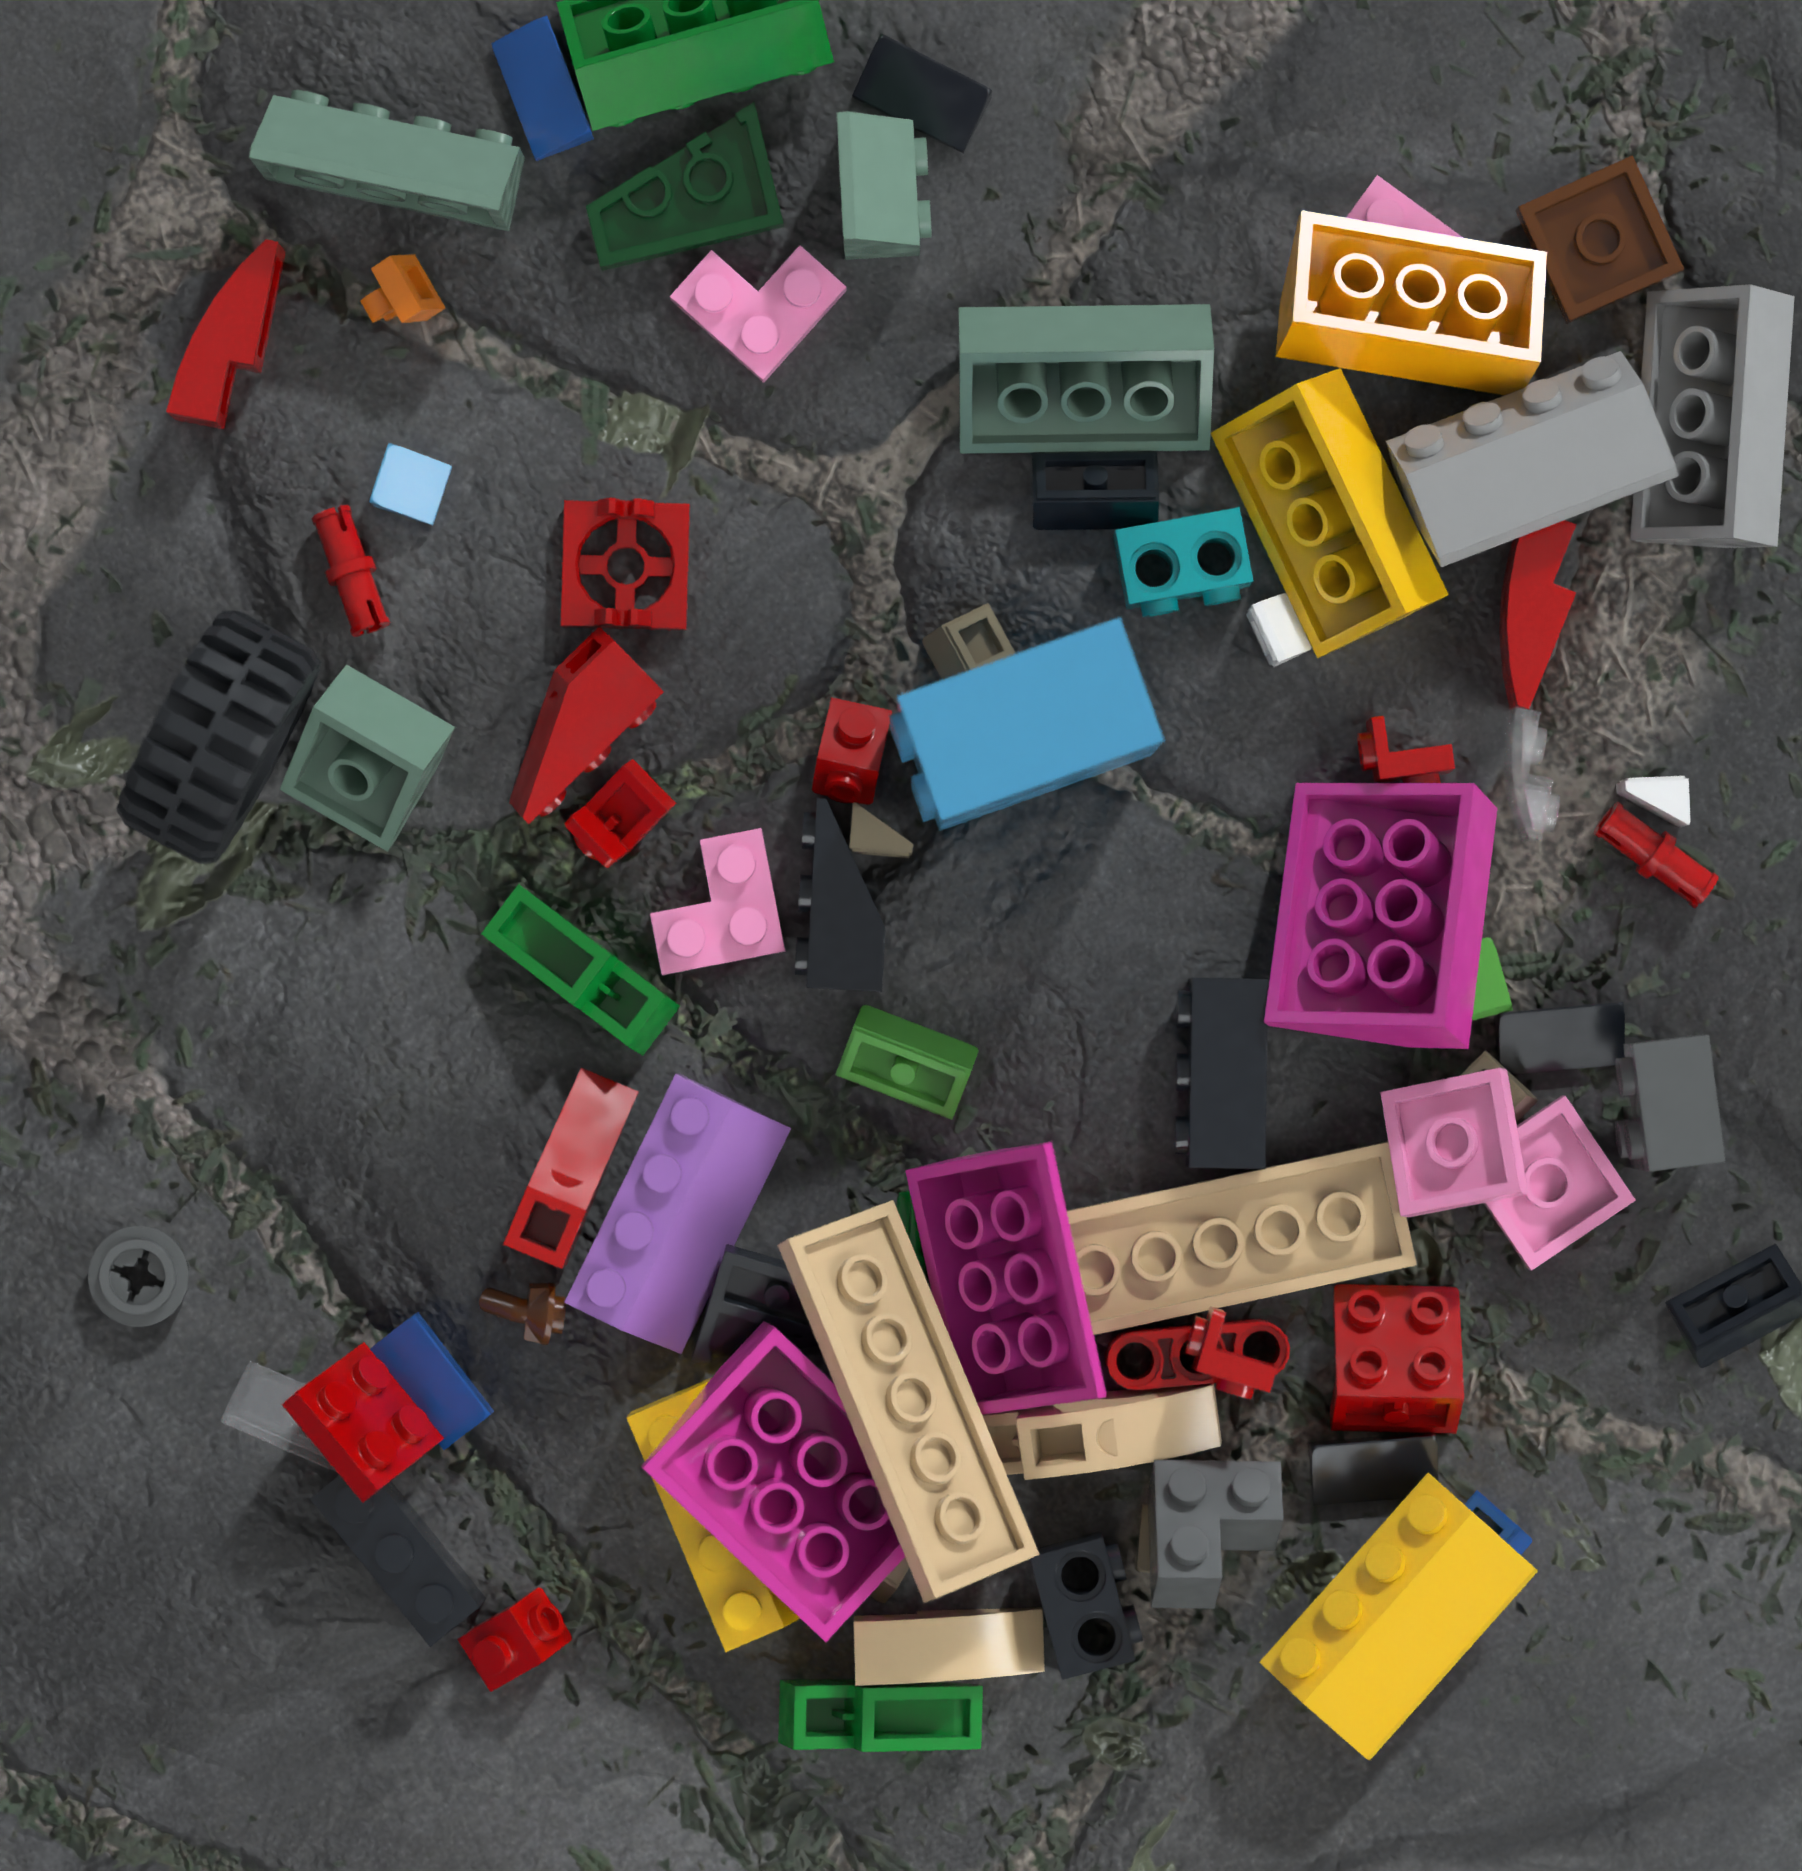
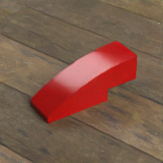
M265 239L238 266L208 307L191 337L175 377L166 410L175 420L224 430L236 370L262 372L286 251L279 242Z
M1567 520L1514 539L1509 550L1501 592L1499 636L1502 674L1509 708L1518 713H1523L1530 709L1577 593L1553 583L1577 525Z

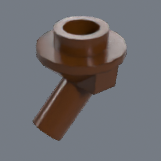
M530 1283L527 1299L491 1287L486 1288L480 1296L479 1306L482 1311L523 1324V1339L526 1341L548 1345L551 1333L562 1334L566 1312V1303L564 1302L566 1297L555 1296V1283Z

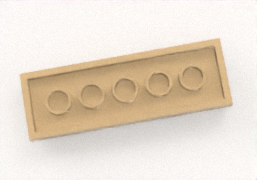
M1388 1141L1266 1167L1265 1169L1252 1170L1067 1210L1093 1335L1209 1310L1210 1306L1221 1308L1417 1265L1407 1217L1400 1216Z
M894 1201L886 1202L778 1244L924 1603L1040 1555Z

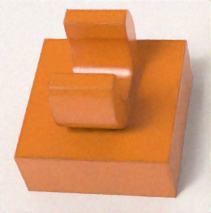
M415 254L390 255L372 267L371 270L381 287L360 300L372 323L384 318L385 322L390 321L397 316L401 323L427 321L446 308Z

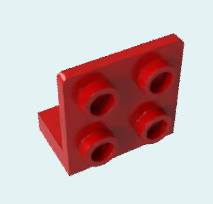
M1337 1284L1333 1290L1335 1383L1330 1405L1331 1431L1456 1434L1464 1402L1459 1290L1456 1287Z

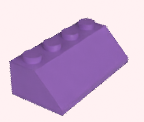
M680 1073L675 1074L564 1303L621 1331L682 1354L712 1292L726 1244L735 1245L791 1128Z

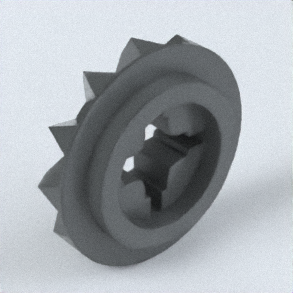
M131 1226L112 1233L96 1248L88 1269L89 1289L96 1305L110 1319L127 1326H149L166 1319L179 1307L188 1292L190 1265L185 1259L179 1243L165 1233L153 1227ZM146 1251H149L147 1258L150 1261L148 1272L156 1275L158 1280L164 1281V1286L160 1284L143 1286L140 1293L136 1294L134 1301L131 1302L130 1299L133 1293L130 1290L132 1280L123 1276V1272L114 1270L115 1266L121 1268L137 1266L140 1259L145 1257Z

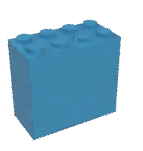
M1120 617L897 696V713L889 715L890 730L902 763L914 759L919 773L911 777V789L923 822L935 818L939 831L1150 757L1164 742Z

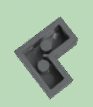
M1691 1035L1623 1044L1625 1058L1616 1059V1076L1620 1095H1630L1631 1105L1622 1106L1624 1120L1615 1121V1138L1620 1158L1629 1157L1630 1168L1648 1172L1726 1162L1709 1035Z
M1154 1460L1147 1491L1151 1608L1215 1609L1222 1581L1221 1550L1275 1551L1284 1520L1281 1462Z

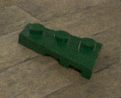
M754 102L735 113L733 118L709 133L704 132L686 144V147L654 167L646 168L586 206L602 271L784 227Z

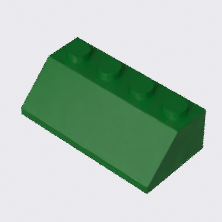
M563 0L556 2L592 131L608 126H624L640 117L668 109H684L693 105L696 101L728 92H744L750 90L756 84L788 75H804L817 67L834 63L819 0Z

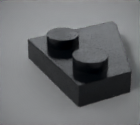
M726 1244L691 1362L699 1365L712 1363V1359L715 1357L732 1355L763 1321L776 1327L798 1349L819 1346L784 1260Z

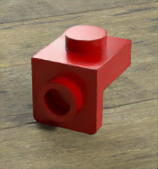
M831 697L812 784V791L814 793L828 796L832 800L841 803L857 802L867 805L873 803L890 726L889 715L892 714L893 710Z
M1384 716L1370 717L1366 721L1367 732L1357 734L1362 771L1372 770L1374 783L1400 780L1403 783H1441L1440 775L1449 774L1455 770L1452 744L1389 752Z
M631 759L614 774L584 807L572 814L564 824L574 835L576 845L585 855L591 859L598 860L604 867L609 868L628 854L677 803L634 759Z
M1210 1306L1206 1319L1196 1316L1185 1351L1186 1354L1195 1356L1192 1366L1195 1371L1218 1377L1215 1389L1232 1395L1252 1399L1255 1388L1270 1393L1277 1371L1276 1366L1268 1362L1216 1348L1226 1312Z
M538 1587L510 1607L473 1627L457 1640L489 1691L492 1692L546 1661L572 1640V1635L564 1624L559 1610L551 1603L544 1590Z

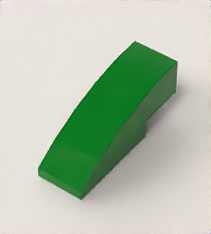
M520 884L513 890L481 933V935L566 1001L584 1012L627 1047L642 1056L680 1008V1005Z
M780 1679L778 1743L792 1750L854 1748L860 1752L981 1749L983 1686L979 1684L947 1682L855 1686V1679Z

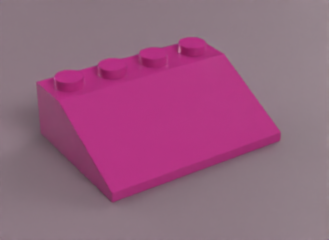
M1475 783L1295 784L1265 1010V1024L1278 1028L1410 1048L1469 1049L1498 809Z
M1052 1142L956 1157L905 1170L931 1292L981 1414L1106 1397Z
M764 1321L719 1368L641 1466L825 1642L905 1558L835 1384L776 1327Z

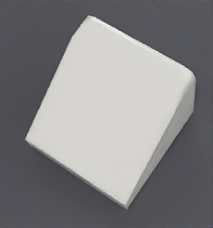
M1286 593L1255 603L1247 610L1246 616L1269 665L1275 667L1308 652L1312 648Z
M1685 776L1627 778L1616 784V792L1623 798L1678 827L1690 825L1689 778L1685 779Z

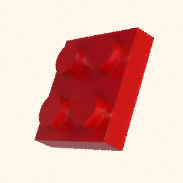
M365 1342L301 1387L282 1404L362 1503L421 1459L444 1439L429 1421L425 1412L415 1404L390 1374L386 1365L374 1355Z

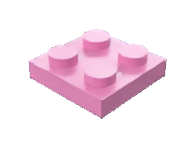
M1495 1068L1380 1092L1400 1216L1409 1218L1528 1194L1508 1071L1506 1069Z
M1565 1095L1560 1096L1517 1125L1528 1194L1484 1203L1528 1270L1531 1271L1636 1201Z

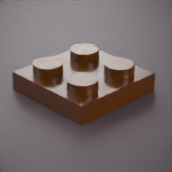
M1633 155L1520 205L1515 210L1532 249L1547 252L1546 280L1566 324L1678 275L1684 270Z

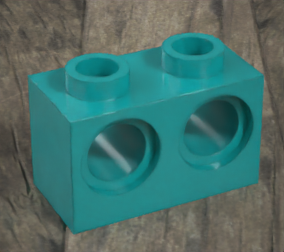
M1240 507L1117 529L1113 534L1126 610L1141 607L1142 617H1153L1179 611L1178 600L1198 596L1203 597L1204 606L1237 601L1241 599L1240 589L1250 587L1254 582ZM1208 543L1223 545L1231 555V569L1227 573L1218 576L1206 573L1198 563V550ZM1155 554L1164 558L1170 567L1169 581L1159 587H1150L1143 584L1138 579L1135 571L1136 562L1141 557Z

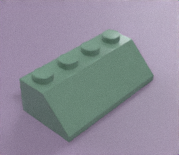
M292 90L291 98L273 95L253 140L249 154L250 160L265 180L495 229L510 230L525 160L520 147L512 146L513 138L511 136L486 129H476L475 137L450 133L451 124L425 116H415L413 124L389 120L390 111L364 103H354L352 111L328 107L329 99L327 97L308 91Z
M1210 304L959 307L960 454L1210 450L1214 342Z

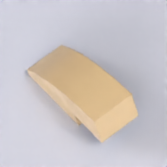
M1043 1608L917 1611V1614L854 1616L855 1686L956 1681L1045 1672Z

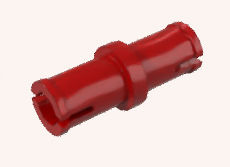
M341 505L337 508L339 512L336 513L335 507L317 513L311 520L313 525L316 526L330 567L325 572L328 583L331 586L337 587L351 627V635L358 637L364 634L363 630L365 629L367 634L387 627L391 622L389 617L386 616L372 573L377 569L372 556H366L351 515L352 510L350 506Z
M1616 802L1602 817L1594 830V835L1598 838L1601 837L1637 864V873L1646 879L1650 876L1655 877L1686 900L1691 907L1696 908L1710 894L1719 876L1714 872L1711 873L1676 847L1677 839L1667 831L1659 834L1625 809L1624 805L1620 802Z

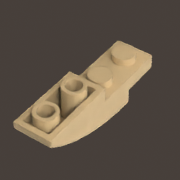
M1214 1383L1145 1390L1106 1392V1397L984 1414L982 1416L1007 1475L1024 1474V1480L1090 1473L1154 1462V1460H1165L1220 1447L1222 1439Z

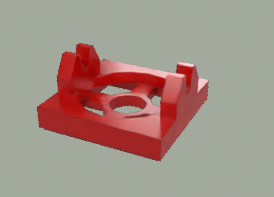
M603 498L598 499V501L564 500L561 626L571 628L601 627L608 629L687 631L690 504L655 503L652 500L634 498L632 500ZM618 519L617 543L610 546L603 556L581 555L582 546L594 530L609 521ZM637 519L647 523L661 533L670 548L671 557H649L645 549L637 544ZM620 549H633L644 560L643 574L634 583H618L609 574V559ZM580 575L604 576L607 583L616 589L615 609L604 608L594 601L581 583ZM649 577H671L669 586L659 600L643 610L635 609V590L643 586Z

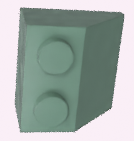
M837 112L845 260L920 256V238H932L930 200H917L916 176L928 175L926 137L914 138L913 120L856 112Z
M346 664L313 706L279 790L388 852L437 770L455 727Z

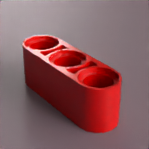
M1257 1318L1224 1321L1216 1348L1243 1355V1344L1246 1338L1254 1332L1265 1331L1272 1334L1276 1342V1353L1268 1363L1277 1367L1276 1374L1284 1369L1289 1360L1290 1345L1287 1336L1278 1326L1266 1319ZM1193 1324L1126 1330L1113 1337L1105 1350V1364L1109 1374L1117 1384L1126 1389L1145 1390L1217 1383L1218 1377L1188 1370L1181 1364L1179 1358L1180 1349L1188 1340ZM1133 1342L1142 1343L1147 1346L1152 1356L1148 1370L1142 1375L1135 1377L1126 1376L1121 1373L1116 1364L1120 1349L1126 1344Z

